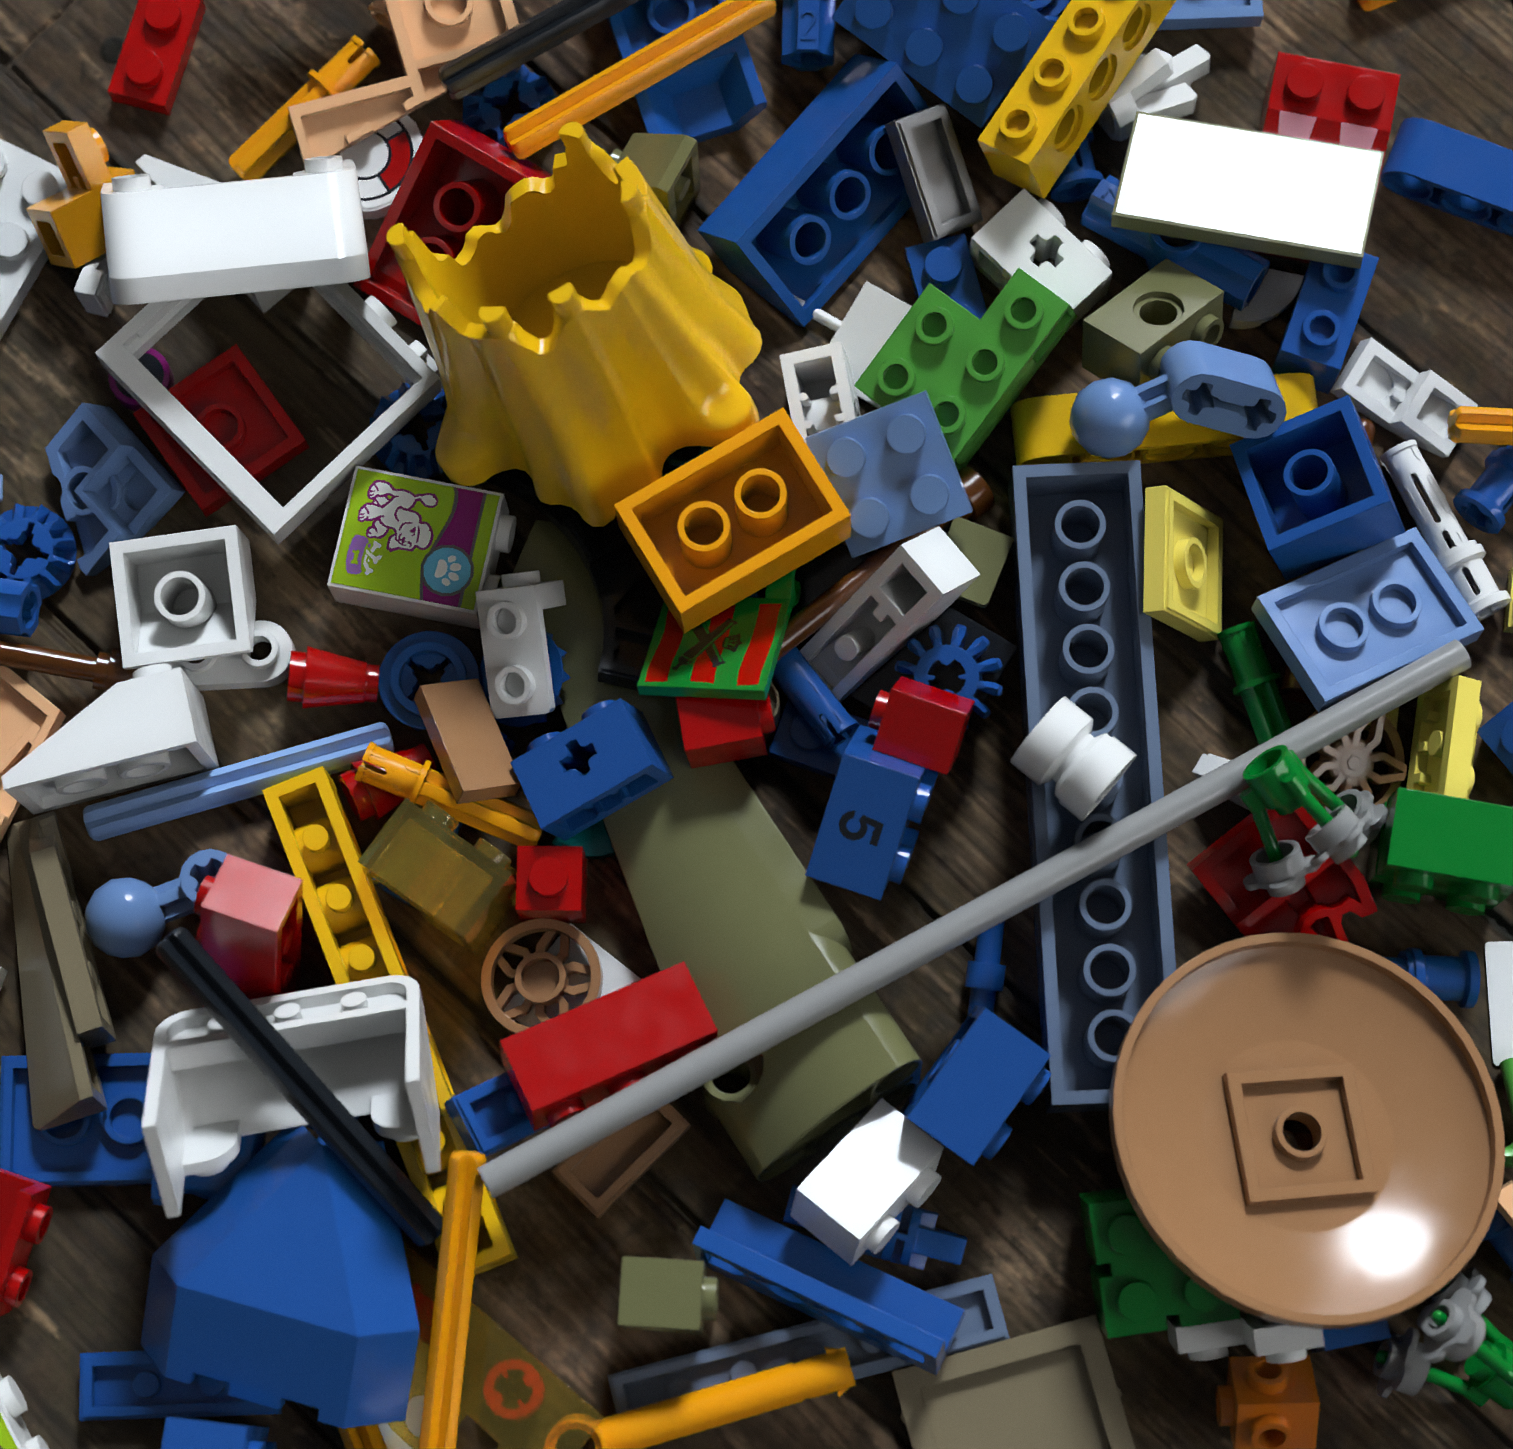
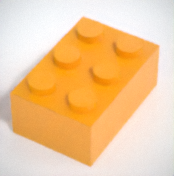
M784 407L614 504L620 530L684 634L851 537L850 512Z

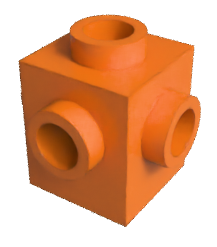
M1307 1355L1303 1360L1283 1364L1266 1362V1356L1229 1357L1227 1385L1216 1386L1215 1403L1218 1425L1229 1426L1233 1449H1316L1320 1401L1310 1355Z

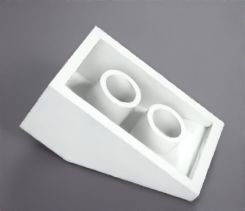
M154 664L139 668L133 672V679L115 683L1 776L3 789L32 814H38L217 769L219 764L204 697L181 667L172 669L169 664Z

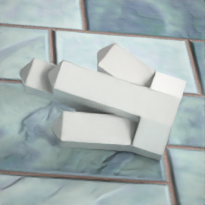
M1197 44L1174 57L1157 48H1154L1146 55L1141 53L1097 119L1100 126L1111 140L1123 141L1131 136L1136 111L1176 118L1193 114L1197 94L1191 89V83L1209 73L1210 54Z

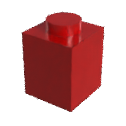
M901 676L892 687L890 693L880 690L875 700L868 727L878 730L872 750L948 775L956 762L975 701Z
M769 693L766 700L676 696L684 749L691 769L768 755L764 734L776 732Z
M517 845L516 912L522 922L546 918L565 923H586L588 860L583 846Z

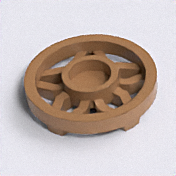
M1315 711V712H1314L1313 714H1311L1308 718H1310V717H1312V716L1318 714V712ZM1385 714L1371 722L1368 738L1365 741L1360 739L1362 730L1368 724L1318 750L1317 753L1320 754L1319 761H1315L1308 770L1317 778L1322 774L1327 781L1324 785L1332 792L1336 791V795L1352 788H1356L1359 791L1368 790L1372 794V790L1367 782L1372 785L1383 784L1373 800L1375 805L1383 804L1400 787L1401 781L1405 780L1407 773L1400 736ZM1382 737L1385 741L1388 754L1383 751L1372 752V750L1378 744L1381 743ZM1305 757V758H1303V759L1301 760V762H1302L1303 765L1306 767V757ZM1380 761L1388 765L1387 774L1378 775L1373 772L1374 762ZM1314 796L1318 800V802L1325 808L1326 806L1316 796Z
M546 918L527 920L505 931L489 949L481 972V989L487 1008L493 1017L513 1034L530 1028L513 1020L529 1014L534 1005L535 1015L540 1022H544L549 1019L546 1014L547 1006L557 1003L559 1005V1014L569 1011V1003L563 997L565 994L577 997L587 993L582 1003L583 1005L599 998L603 987L602 965L591 942L575 927L559 920ZM545 932L536 944V952L532 954L528 948L513 944L518 939L531 933ZM560 934V950L555 956L548 953L547 950L557 935ZM570 938L584 950L590 966L575 961L564 964L570 955ZM507 953L523 959L516 969H512L502 955ZM498 964L508 978L515 979V982L506 985L496 1000L494 974ZM575 973L591 977L589 982L576 986L569 985V976ZM521 994L525 999L522 1005L503 1012L515 995Z

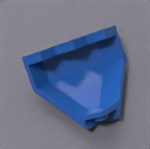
M305 1126L282 1129L152 1255L141 1346L164 1377L191 1384L196 1379V1374L230 1383L229 1396L280 1410L285 1404V1399L318 1408L319 1422L343 1429L405 1421L420 1327L400 1226L319 1136L316 1139ZM376 1141L385 1151L384 1141Z

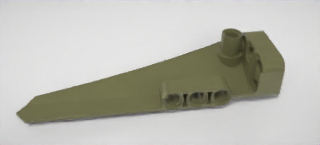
M535 520L513 573L539 570L541 582L563 580L566 605L543 609L545 631L553 634L552 640L555 644L567 652L562 660L563 670L571 678L562 683L559 696L564 704L558 705L567 729L580 722L582 714L589 707L605 700L616 701L621 698L643 712L674 776L670 781L607 816L602 821L659 972L683 961L685 962L718 1030L717 1038L856 964L851 956V943L838 917L812 878L805 875L806 869L734 761L691 769L684 749L676 696L639 695V692L636 690L598 681V669L603 650L604 636L602 613L592 579L578 552L566 536L552 522ZM874 991L722 1074L742 1076L748 1082V1085L742 1091L735 1094H726L719 1091L714 1086V1082L720 1077L718 1076L702 1085V1100L705 1108L713 1117L720 1120L756 1179L762 1182L782 1174L846 1136L881 1098L893 1107L904 1101L919 1085L922 1061Z

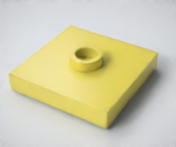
M1166 485L1145 488L1143 613L1199 642L1219 640L1217 634L1222 631L1223 520Z

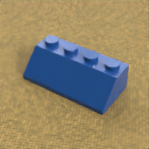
M855 53L697 231L731 273L794 323L805 327L813 318V312L823 307L911 207L884 124L929 108V106L898 63ZM794 295L804 300L805 304L802 306Z

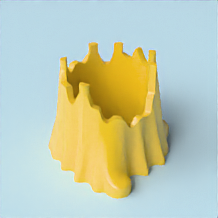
M569 122L562 126L558 133L566 148L565 152L554 155L552 176L547 178L528 177L513 185L505 194V208L501 220L494 225L473 226L467 232L463 249L455 259L447 254L432 253L414 231H407L403 223L391 227L387 232L386 238L395 252L445 391L447 407L436 443L435 456L436 461L450 481L461 486H474L484 483L490 477L502 471L511 469L523 470L532 478L536 495L541 502L549 505L561 504L572 507L592 527H604L616 516L614 504L662 477L664 462L674 451L688 446L715 447L759 421L758 409L751 395L740 384V377L760 353L762 338L760 331L750 319L741 295L735 288L712 274L713 267L709 257L703 251L688 244L636 165L627 156L617 164L608 153L588 138L580 123Z

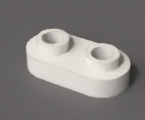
M258 620L255 621L253 646L259 642L270 643L272 649L267 658L254 660L250 656L251 652L207 658L196 664L186 661L169 665H171L172 669L181 667L199 691L266 688L278 685L288 678L291 651H296L291 638L281 626L274 622Z

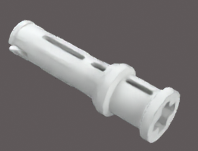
M1412 439L1402 442L1386 451L1380 457L1382 465L1386 467L1425 542L1478 620H1484L1506 607L1512 601L1508 591H1500L1483 561L1486 551L1482 544H1478L1476 540H1468L1443 491L1440 489L1421 455L1416 440ZM1414 482L1418 484L1438 523L1434 521ZM1445 539L1449 541L1452 548H1449ZM1465 576H1467L1468 579L1470 580V582H1471V584H1472L1474 590L1476 591L1477 595L1473 592V590H1472V588H1471L1470 584L1468 583V581H1467V579H1466Z

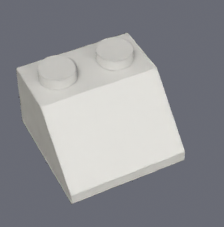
M236 525L109 543L122 663L125 670L154 664H172L253 652L256 593L249 539Z

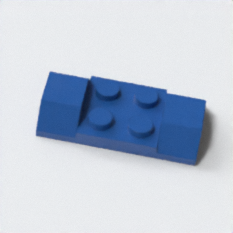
M640 0L610 16L607 20L620 59L628 57L725 0ZM743 34L634 96L647 133L688 135L696 139L697 143L740 130L767 107V101Z

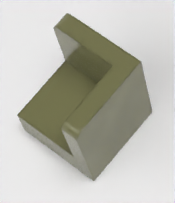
M958 517L953 519L947 536L981 575L957 599L980 608H986L999 577H1002L1011 554L1014 538Z

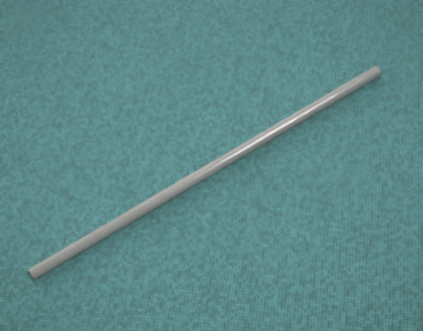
M1453 640L478 1167L477 1170L492 1198L503 1194L1250 787L1242 776L1245 768L1264 751L1278 745H1285L1289 750H1293L1298 758L1302 760L1471 668V659L1467 650L1458 640Z

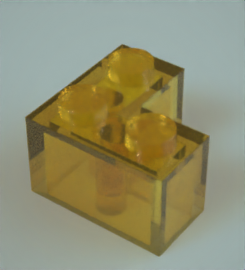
M405 798L358 862L367 874L415 907L425 921L477 957L516 905V881L514 877L517 871L509 865L512 861L486 840L480 838L475 846L454 833L459 823L436 804L427 801L421 809Z

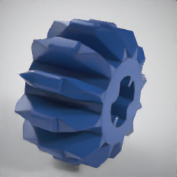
M961 624L955 626L950 645L945 644L944 634L938 625L929 627V637L933 648L927 650L915 638L909 639L906 643L907 647L911 652L920 657L917 665L906 661H897L895 664L897 672L904 675H912L915 681L933 686V683L940 681L939 678L933 676L934 671L939 665L944 664L949 668H953L958 663H961L966 674L959 675L958 677L965 681V685L957 694L949 689H945V691L974 700L973 710L983 719H987L992 714L989 707L977 698L981 691L992 696L1002 695L1003 686L995 682L983 681V675L1001 670L1003 664L999 658H991L980 663L977 662L976 659L990 645V641L985 636L977 638L967 650L963 649L967 638V627Z

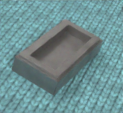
M946 103L931 106L884 124L923 243L935 241L984 221Z

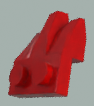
M1303 806L1287 815H1279L1275 809H1266L1278 841H1297L1304 857L1317 854L1305 837L1318 823ZM1252 813L1186 864L1244 937L1267 933H1305L1349 942L1341 924L1342 916L1350 911L1363 918L1378 911L1365 877L1350 858L1337 865L1329 857L1320 865L1318 870L1304 876L1306 883L1299 891L1287 896L1272 897L1266 889L1246 890L1243 879L1253 873L1249 859L1256 850L1264 846Z

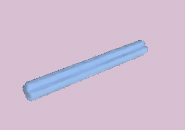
M383 722L374 723L88 805L83 809L85 827L88 835L93 840H105L263 794V789L321 766L325 768L329 775L350 769L351 762L362 760L370 741L393 753L394 743L388 726Z

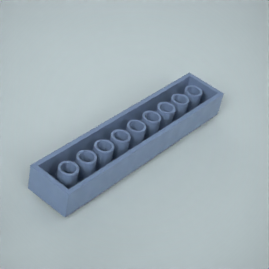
M1140 460L1012 466L1008 483L1010 537L1014 538L1011 553L1017 646L1019 647L1017 651L1023 741L1046 713L1062 697L1066 696L1093 719L1091 733L1093 737L1107 733L1111 737H1116L1137 755L1115 786L1083 821L1079 820L1059 803L1060 799L1055 796L1056 782L1054 780L1037 785L1025 775L1031 868L1164 797L1151 616L1143 613L1145 521ZM1167 833L1033 905L1042 1049L1052 1055L1044 1065V1068L1052 1073L1044 1086L1046 1113L1109 1111L1112 1073L1124 1036L1144 1002L1168 976L1176 971Z

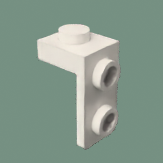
M539 570L501 575L503 587L475 592L492 713L496 719L550 713L555 709V700L543 609L566 605L563 580L541 582Z

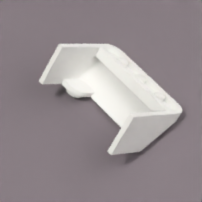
M340 155L312 157L304 159L305 170L294 172L293 176L165 188L164 185H151L150 174H133L111 178V183H103L100 197L112 303L117 305L146 304L341 284L370 278L357 170L353 160H342Z
M391 975L250 999L353 1117L371 1114L374 1130L379 1135L395 1141L408 1142L419 1138L426 1173L440 1171V1111L425 1010L420 987L416 980L408 976ZM205 1008L174 1014L162 1021L154 1032L141 1128L166 1217L172 1218L181 1216L185 1176H211L223 1171L238 1155L241 1147V1136L309 1125Z

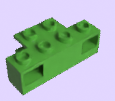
M1020 268L1016 270L981 319L929 283L854 386L881 407L927 390L957 470L967 466L1078 316L1070 304Z

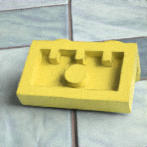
M1458 675L1418 696L1407 789L1469 799L1475 780L1473 763L1477 732L1483 715L1482 706L1479 701L1482 681Z

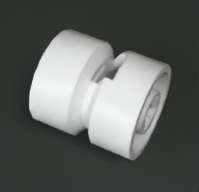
M1065 696L1034 727L1017 749L1010 762L1037 785L1054 780L1056 782L1055 796L1060 799L1059 803L1079 820L1083 821L1115 786L1137 755L1116 737H1111L1107 733L1093 737L1091 735L1093 719Z

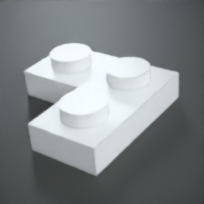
M1240 1310L1241 1319L1183 1328L1178 1325L1172 1316H1166L1169 1343L1178 1354L1188 1353L1189 1360L1208 1361L1223 1358L1229 1354L1228 1347L1246 1344L1257 1357L1266 1356V1362L1283 1364L1305 1359L1307 1357L1306 1349L1325 1346L1322 1329L1296 1327L1273 1322Z

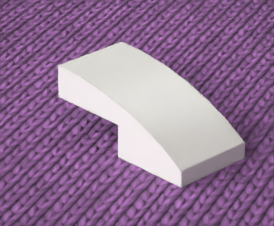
M1372 337L1359 342L1330 391L1338 398L1349 395L1358 412L1407 441L1415 439L1418 447L1442 458L1449 457L1456 445L1447 435L1449 412L1460 406H1479L1432 370L1418 373Z

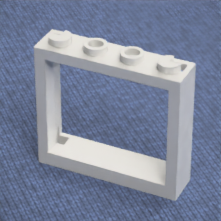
M348 283L312 286L411 387L295 497L282 507L138 361L140 357L204 298L148 303L95 352L104 369L278 545L354 474L356 465L363 466L441 392L440 377L435 373L438 368L435 360L428 354L427 348L417 340H414L408 346L392 329L397 323L396 319L376 297L370 295L364 301Z

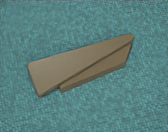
M54 811L14 823L7 830L33 1127L39 1131L108 1110L92 1049L117 1041L90 938L86 933L85 920L59 822Z

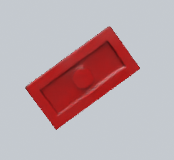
M138 0L107 90L112 101L170 116L206 10L203 0Z

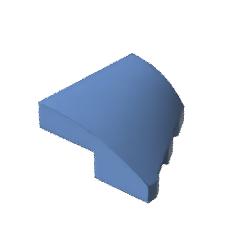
M82 402L45 448L52 474L61 483L62 496L60 502L65 520L76 523L85 556L77 559L79 568L88 576H96L111 564L110 542L142 538L186 492L111 407Z

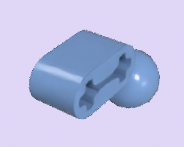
M1187 340L1175 344L1166 351L1161 358V376L1134 387L1130 382L1111 377L1094 381L1078 392L1073 402L1069 420L1072 435L1089 454L1110 459L1125 456L1140 446L1149 430L1150 421L1172 411L1180 419L1188 423L1251 439L1266 437L1278 430L1284 422L1287 411L1273 372L1265 361L1255 356L1201 341Z
M214 849L198 851L191 855L182 865L179 878L152 887L145 881L129 877L111 879L96 889L88 902L84 917L86 933L94 946L107 955L119 958L139 957L158 944L164 933L166 923L194 913L195 898L203 879L207 875L216 877L227 853ZM302 909V925H303L304 916H303V909Z

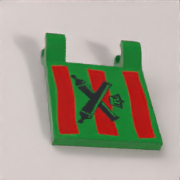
M797 569L767 585L765 598H745L685 634L664 602L637 684L639 695L766 700L792 608L799 602L801 597L800 582L795 581Z

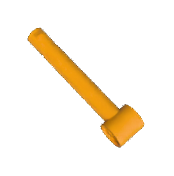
M824 1346L825 1353L802 1359L797 1363L784 1364L596 1420L589 1415L580 1413L567 1415L553 1426L546 1439L544 1449H558L560 1435L570 1429H580L587 1432L595 1443V1449H644L794 1405L805 1399L817 1398L837 1392L840 1398L849 1388L855 1387L856 1382L846 1348L838 1349Z

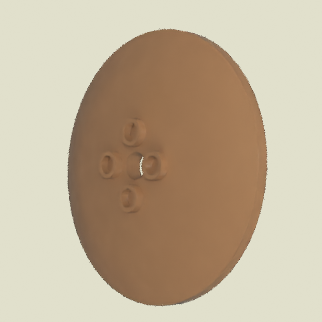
M1267 933L1225 942L1202 952L1168 976L1144 1002L1132 1020L1120 1045L1113 1068L1109 1092V1126L1117 1170L1126 1194L1140 1221L1171 1261L1194 1282L1232 1306L1269 1321L1296 1327L1339 1329L1372 1324L1394 1317L1415 1307L1443 1288L1461 1271L1486 1235L1497 1209L1503 1185L1505 1166V1135L1501 1109L1494 1084L1482 1056L1456 1016L1417 978L1384 957L1346 941L1305 933ZM1297 1120L1309 1128L1313 1137L1311 1150L1300 1151L1287 1143L1283 1135L1284 1121Z

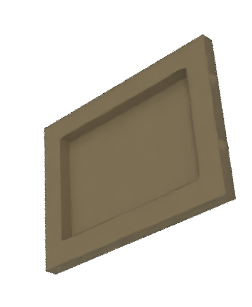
M1096 1314L946 1356L937 1376L915 1365L891 1372L902 1410L901 1421L906 1424L912 1449H1135L1121 1402L1122 1393L1115 1382Z

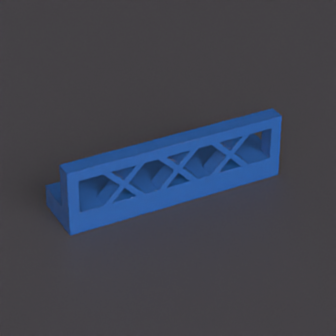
M726 1198L710 1229L700 1226L692 1242L697 1261H704L707 1268L936 1376L965 1316V1310L859 1260L851 1266L827 1245Z

